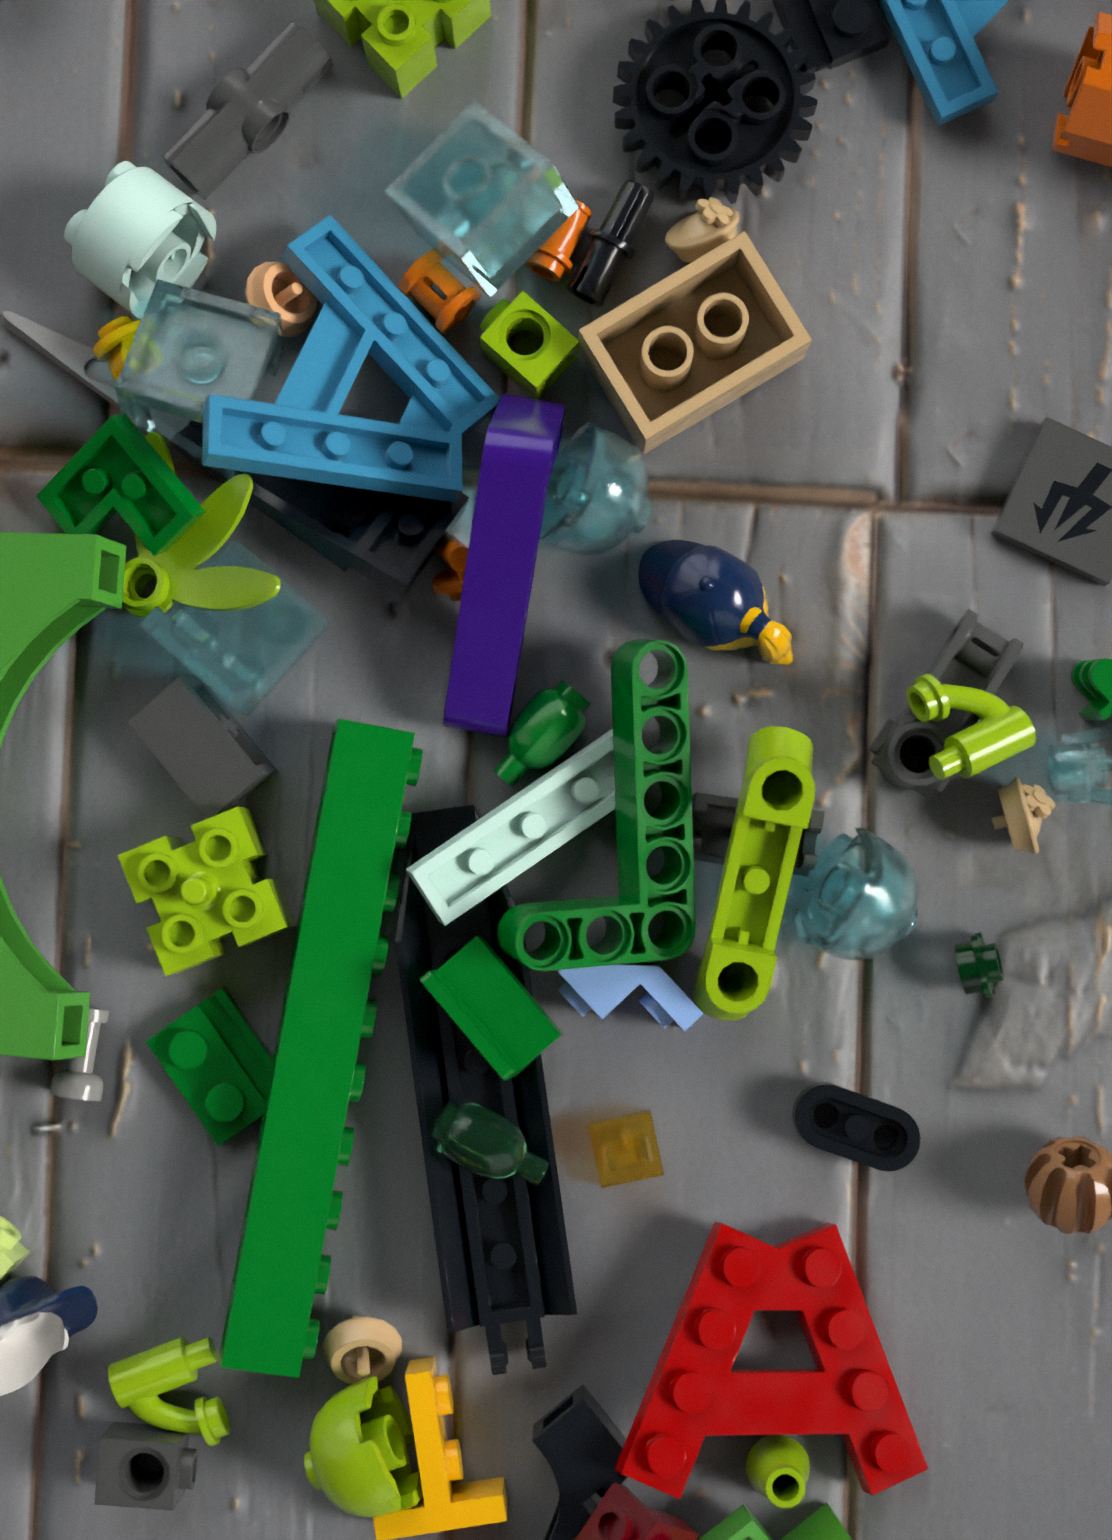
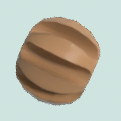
M1080 1136L1072 1138L1057 1137L1046 1143L1031 1157L1024 1180L1026 1196L1029 1198L1030 1208L1044 1224L1056 1227L1061 1233L1070 1235L1076 1232L1090 1234L1098 1231L1112 1218V1154L1105 1146L1093 1143L1088 1138Z

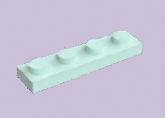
M613 728L405 869L441 924L446 926L615 809Z

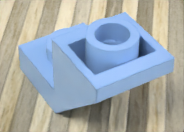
M628 963L558 970V973L566 980L557 988L558 991L583 1017L593 1009L603 1019L640 984L647 993L639 1002L664 1029L675 1021L686 1031L704 1014L657 964Z

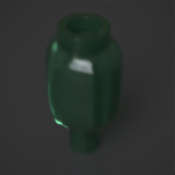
M448 1101L430 1134L431 1137L441 1142L442 1152L447 1158L474 1173L491 1179H503L515 1174L538 1186L549 1166V1162L527 1151L525 1137L517 1127L502 1116L479 1104L467 1103L459 1107Z

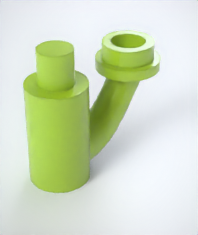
M931 674L917 677L914 685L907 688L906 697L913 714L922 722L930 720L941 721L949 716L950 708L975 714L981 719L980 722L947 737L944 743L945 750L929 758L931 771L939 780H944L956 773L963 778H970L1035 744V729L1028 715L1018 706L1009 707L1002 699L992 693L972 687L941 684Z
M182 1336L108 1366L110 1387L118 1405L121 1408L128 1407L142 1421L165 1430L203 1435L209 1446L219 1444L221 1437L231 1433L229 1416L219 1396L209 1400L205 1396L196 1399L194 1404L195 1410L169 1404L158 1396L164 1392L196 1381L198 1379L197 1369L218 1361L217 1349L211 1337L189 1344Z

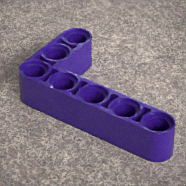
M503 393L489 423L481 460L443 718L444 727L500 737L507 736L547 490L559 451L566 404Z

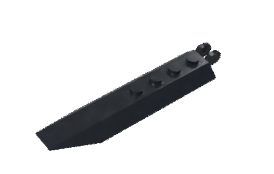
M467 805L411 813L395 945L447 1332L455 1333L478 1325L480 1327L485 1326L492 1375L507 1373L506 1366L509 1363L507 1345L503 1341L500 1324L526 1320L528 1337L525 1342L528 1361L532 1363V1369L545 1368L547 1364L540 1318L545 1317V1315H576L577 1307L542 1057L539 1055L518 1075L504 1081L420 981L424 974L429 970H438L473 938L482 936L533 997L529 967L506 955L500 947L497 937L501 918L504 913L515 906L507 884L445 926L438 921L405 870L480 819L475 806ZM524 936V938H523V946H524V950L527 952V950H526V943H525V936Z

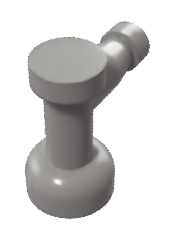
M89 1007L86 1056L69 1058L67 1069L58 1071L53 1076L50 1095L86 1101L102 1100L103 1080L99 1075L93 1073L100 1025L101 1023H108L109 1010Z

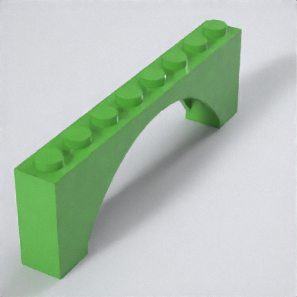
M0 532V750L6 730L20 700L35 676L56 650L82 626L107 608L122 609L126 545L97 534ZM0 873V1055L47 1060L85 1057L91 992L76 991L38 950L15 913Z

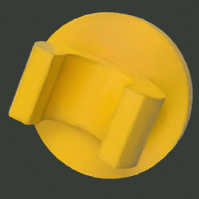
M130 315L121 316L104 325L97 333L100 340L93 347V353L98 361H109L110 371L121 385L128 384L139 372L136 363L146 378L151 377L164 364L159 349L147 340L152 335L153 328L146 319L133 321Z

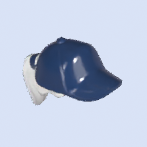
M18 1276L1 1285L0 1396L14 1392L31 1382L53 1354L67 1348L69 1337L84 1330L93 1323L97 1315L98 1306L93 1292L88 1287L76 1286L56 1293L48 1283L36 1276Z

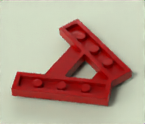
M714 1221L615 1470L624 1476L680 1499L705 1436L842 1434L862 1490L871 1496L928 1470L927 1463L836 1224L825 1223L771 1246L730 1226ZM795 1310L817 1369H732L754 1311Z

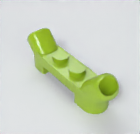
M768 726L761 728L750 736L747 745L745 774L703 958L692 988V996L696 1006L705 1015L719 1020L737 1021L745 1018L750 1011L756 1009L765 1001L777 962L775 946L802 831L803 829H808L815 799V782L811 774L813 761L811 739L803 733L788 727Z

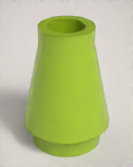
M770 1435L760 1439L751 1448L746 1460V1474L751 1486L760 1495L768 1498L774 1505L781 1508H791L801 1502L805 1495V1485L810 1473V1461L807 1452L798 1441L786 1435ZM780 1475H791L785 1481L779 1480L778 1482H774V1480Z

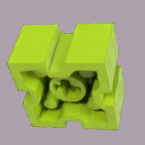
M314 0L317 12L350 47L362 38L367 64L400 99H403L437 67L435 47L446 39L456 49L491 17L490 0Z
M237 806L190 825L196 841L187 845H182L180 837L163 836L117 855L136 904L154 902L161 922L146 929L165 976L179 974L226 955L221 939L230 935H234L236 943L240 947L253 944L296 926L278 879H265L261 881L254 861L268 856V853L250 809Z

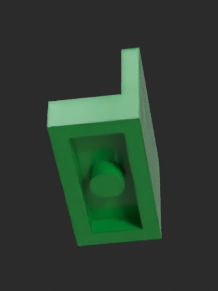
M482 936L473 938L438 970H429L420 978L422 984L504 1081L518 1075L564 1035Z

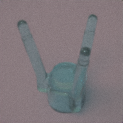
M1112 722L1085 732L1062 734V744L1049 745L1048 773L1054 795L1067 794L1069 804L1095 802L1112 805V790L1096 788V785L1107 783L1108 771H1112V756L1106 757L1103 746H1091V744L1112 737Z

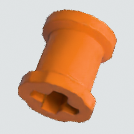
M431 249L410 266L402 276L397 287L406 297L412 296L436 320L435 328L441 334H447L457 327L474 309L481 297V293L474 286L466 288L442 264L443 255L437 249ZM432 284H436L447 295L446 300H442L431 289Z

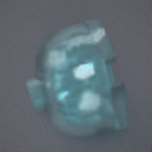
M590 422L586 423L575 432L561 453L570 458L571 461L565 467L560 478L557 474L552 473L541 528V534L544 536L540 538L565 551L584 556L603 554L622 544L631 532L640 533L646 526L653 509V500L647 497L649 478L645 461L634 445L615 433Z
M855 828L858 835L854 838L844 833L840 834L819 855L815 869L810 870L809 877H806L802 889L808 892L814 891L808 903L807 912L797 907L795 915L797 935L805 944L827 955L843 960L872 959L892 948L899 940L905 939L911 933L918 917L917 880L915 871L908 859L886 840L864 828Z

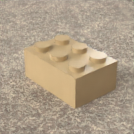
M745 231L579 329L578 337L579 352L643 455L803 360L812 342L805 327Z

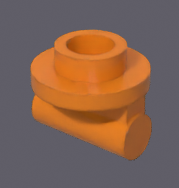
M448 534L436 550V553L444 560L447 570L435 576L431 584L436 594L449 595L452 601H461L468 547L454 535Z

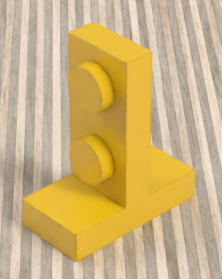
M435 1356L409 1360L405 1372V1380L423 1497L416 1506L395 1514L373 1518L376 1540H390L507 1521L508 1496L505 1477L454 1484L453 1482L454 1480L463 1479V1465L458 1439L447 1440L444 1415L453 1414V1398L449 1375L437 1376Z

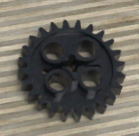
M692 0L690 16L684 18L671 5L667 8L666 28L649 19L645 27V36L648 43L631 38L629 41L628 54L634 62L619 61L617 78L626 84L617 85L613 88V103L624 107L615 112L614 126L616 129H632L623 137L622 149L624 152L642 149L637 159L636 171L640 174L656 166L659 170L655 188L658 190L664 188L674 179L680 182L679 200L684 201L692 188L697 187L701 188L702 199L706 200L710 197L713 198L715 189H723L729 202L734 204L737 201L741 184L745 183L748 189L755 196L761 194L763 187V173L772 180L779 182L782 180L785 171L781 159L792 163H797L802 148L795 140L808 141L813 125L804 118L814 115L818 101L804 94L813 89L816 76L815 73L798 72L806 61L808 55L806 49L787 51L793 35L791 28L782 30L776 35L770 32L774 15L772 12H767L757 22L749 19L750 1L745 0L735 15L727 12L726 0H717L714 12L705 13L700 0ZM712 49L723 50L729 54L732 62L726 66H713L703 59L702 54ZM748 65H755L757 67V71H752L735 82L738 74ZM672 89L681 93L686 101L678 107L669 108L658 103L654 96L662 90ZM728 89L725 106L723 107L715 100L720 98ZM758 94L765 96L771 101L774 109L767 113L752 112L746 107L743 100L750 95ZM706 95L708 99L714 102L710 103L701 113L703 99ZM690 121L692 122L690 129L681 137L676 138L672 136V131L682 128ZM704 135H714L721 138L728 148L720 154L712 155L699 149L696 141Z

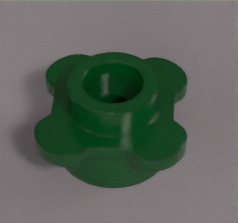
M974 933L971 936V941L955 944L958 971L967 995L983 991L985 998L993 997L992 994H996L994 982L1004 981L1002 963L996 943L985 945L982 933Z

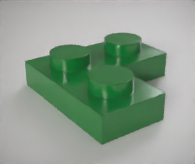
M125 412L111 416L36 495L37 499L66 534H96L118 512L153 556L166 552L206 513Z

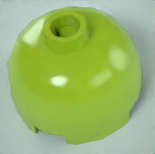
M372 1376L334 1394L315 1415L309 1438L310 1451L306 1452L304 1456L307 1477L315 1490H323L326 1497L335 1506L349 1515L370 1518L391 1515L416 1506L423 1497L419 1471L411 1473V1464L406 1445L415 1442L413 1426L395 1390L391 1386L378 1390L377 1377Z

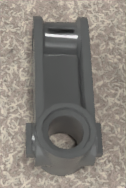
M968 609L950 633L925 674L933 675L941 684L972 687L995 695L1019 656L1024 643L1016 638L1007 641L977 622L978 614ZM907 702L895 722L891 719L885 722L868 749L875 754L871 763L877 766L882 777L896 788L914 790L924 797L929 796L932 791L940 795L952 776L944 780L936 778L931 771L929 758L945 750L944 743L947 737L976 724L980 718L975 714L950 708L947 718L938 722L933 720L922 722L913 714ZM905 740L916 741L925 748L928 754V763L922 773L911 772L903 766L900 760V748Z

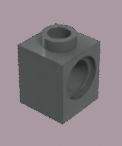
M113 1422L100 1437L94 1505L174 1510L185 1489L192 1490L196 1481L198 1449L188 1448L189 1434L165 1430L150 1424ZM149 1453L156 1456L163 1465L164 1476L148 1478L141 1474L135 1463V1455Z

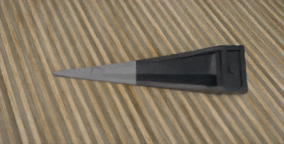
M2 311L4 327L119 410L125 412L126 415L150 432H159L169 446L222 484L240 474L250 475L253 480V490L249 500L251 505L344 572L352 568L401 599L465 511L469 497L463 493L459 495L455 502L203 466V406L208 396L156 375L146 378L141 369H139V372L128 384L121 385L113 377L109 368V361H98L92 348L11 311Z

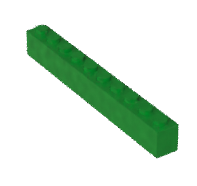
M337 719L333 724L273 1053L271 1073L265 1097V1106L261 1119L219 1350L221 1368L299 1378L302 1359H313L315 1356L320 1322L318 1319L310 1318L314 1293L322 1295L326 1293L330 1275L331 1255L322 1254L326 1229L337 1230L343 1198L342 1191L333 1190L337 1165L348 1166L354 1140V1128L345 1126L349 1101L359 1103L365 1079L366 1065L356 1063L360 1037L371 1038L376 1019L377 1001L367 999L372 974H383L387 958L388 937L379 936L383 911H394L399 890L400 875L390 873L394 848L405 849L411 812L401 810L406 785L416 786L422 762V749L413 747L415 737L413 732L344 719Z

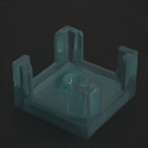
M157 279L115 385L121 413L125 412L139 430L153 432L155 422L152 409L203 423V406L209 394L255 401L265 371L269 376L275 377L284 354L281 313Z

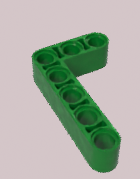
M647 639L627 641L617 649L612 658L611 697L618 896L523 903L509 909L504 913L499 922L497 937L500 947L506 955L533 970L554 971L670 960L684 954L694 941L696 914L688 668L685 656L671 642ZM650 652L657 660L658 671L654 681L647 686L640 677L639 667L643 657ZM654 717L659 724L660 736L656 745L647 750L641 738L642 728L649 719ZM657 782L661 787L662 800L659 807L654 812L648 814L643 802L644 795L648 787ZM661 847L664 854L663 867L655 876L649 877L646 870L647 858L654 849ZM663 911L666 916V928L661 936L651 941L648 934L649 923L657 913ZM603 916L606 922L605 935L600 942L589 947L586 940L587 928L593 920ZM542 921L545 928V937L542 944L537 949L526 952L523 946L526 930L532 924Z

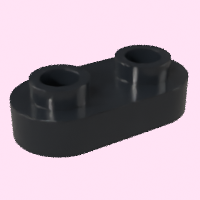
M819 1082L806 1087L800 1092L794 1102L792 1110L794 1126L800 1136L814 1147L881 1171L902 1169L910 1164L918 1153L920 1147L919 1128L915 1120L897 1106L829 1082ZM821 1103H830L835 1109L833 1121L828 1125H817L813 1120L814 1109ZM881 1125H891L895 1131L894 1141L887 1147L876 1146L873 1139L875 1130Z

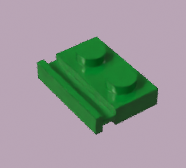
M225 987L220 988L213 995L145 1041L217 1146L223 1144L263 1115L273 1055Z

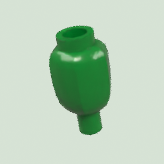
M561 680L554 689L550 687L541 689L522 709L509 729L507 742L510 752L495 768L494 772L513 787L528 768L541 769L551 765L567 751L585 727V715L583 713L591 703L564 680Z

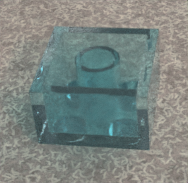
M475 100L384 191L414 232L433 249H437L449 263L489 297L580 207L554 164Z

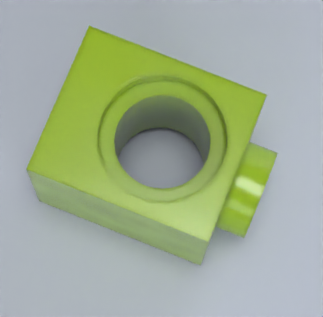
M523 290L511 303L506 299L499 301L485 316L480 325V328L484 331L480 336L482 353L533 399L540 400L579 357V340ZM520 331H531L542 339L543 344L533 354L520 355L509 348L508 342L514 334Z

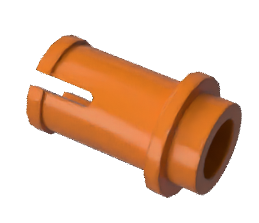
M559 195V197L555 198L554 206L537 241L529 243L525 250L529 256L526 267L535 275L552 282H558L562 274H569L571 272L573 264L569 259L587 222L590 221L593 215L592 211L582 202L564 195Z

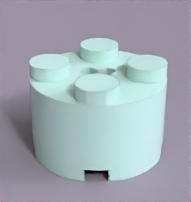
M123 161L111 170L106 179L105 188L95 198L88 210H80L70 219L64 232V240L72 246V263L75 270L135 317L147 319L151 318L146 312L147 309L156 306L165 312L174 306L196 282L208 261V257L200 252L205 235L215 241L217 225L214 216L154 170L148 167H136L129 161Z

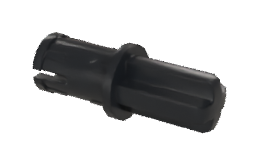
M627 180L621 186L600 229L590 230L588 237L591 239V242L579 267L566 287L571 294L591 305L593 303L597 307L603 306L611 285L625 259H632L635 254L630 245L654 200V193L646 186L632 180Z

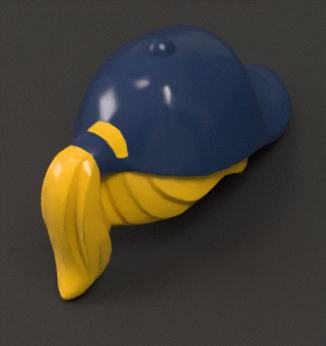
M686 540L664 541L648 548L643 554L638 574L642 593L651 607L681 636L710 650H736L757 646L762 660L770 664L789 665L793 662L791 649L792 635L786 626L769 618L764 587L758 573L747 563L719 547L702 545Z

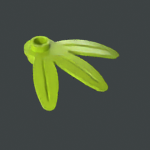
M149 432L145 438L175 473L170 451L164 437L159 432ZM244 473L234 476L217 488L201 504L206 513L166 552L153 556L135 534L139 557L125 563L122 606L125 610L139 618L151 619L167 612L174 602L177 601L198 609L230 612L255 607L278 594L281 586L279 577L266 571L241 566H215L197 569L199 565L204 563L222 547L242 519L253 490V480L250 475ZM152 579H157L155 590L148 598H145L143 590L146 583Z

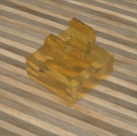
M650 1109L588 1122L601 1188L664 1175Z

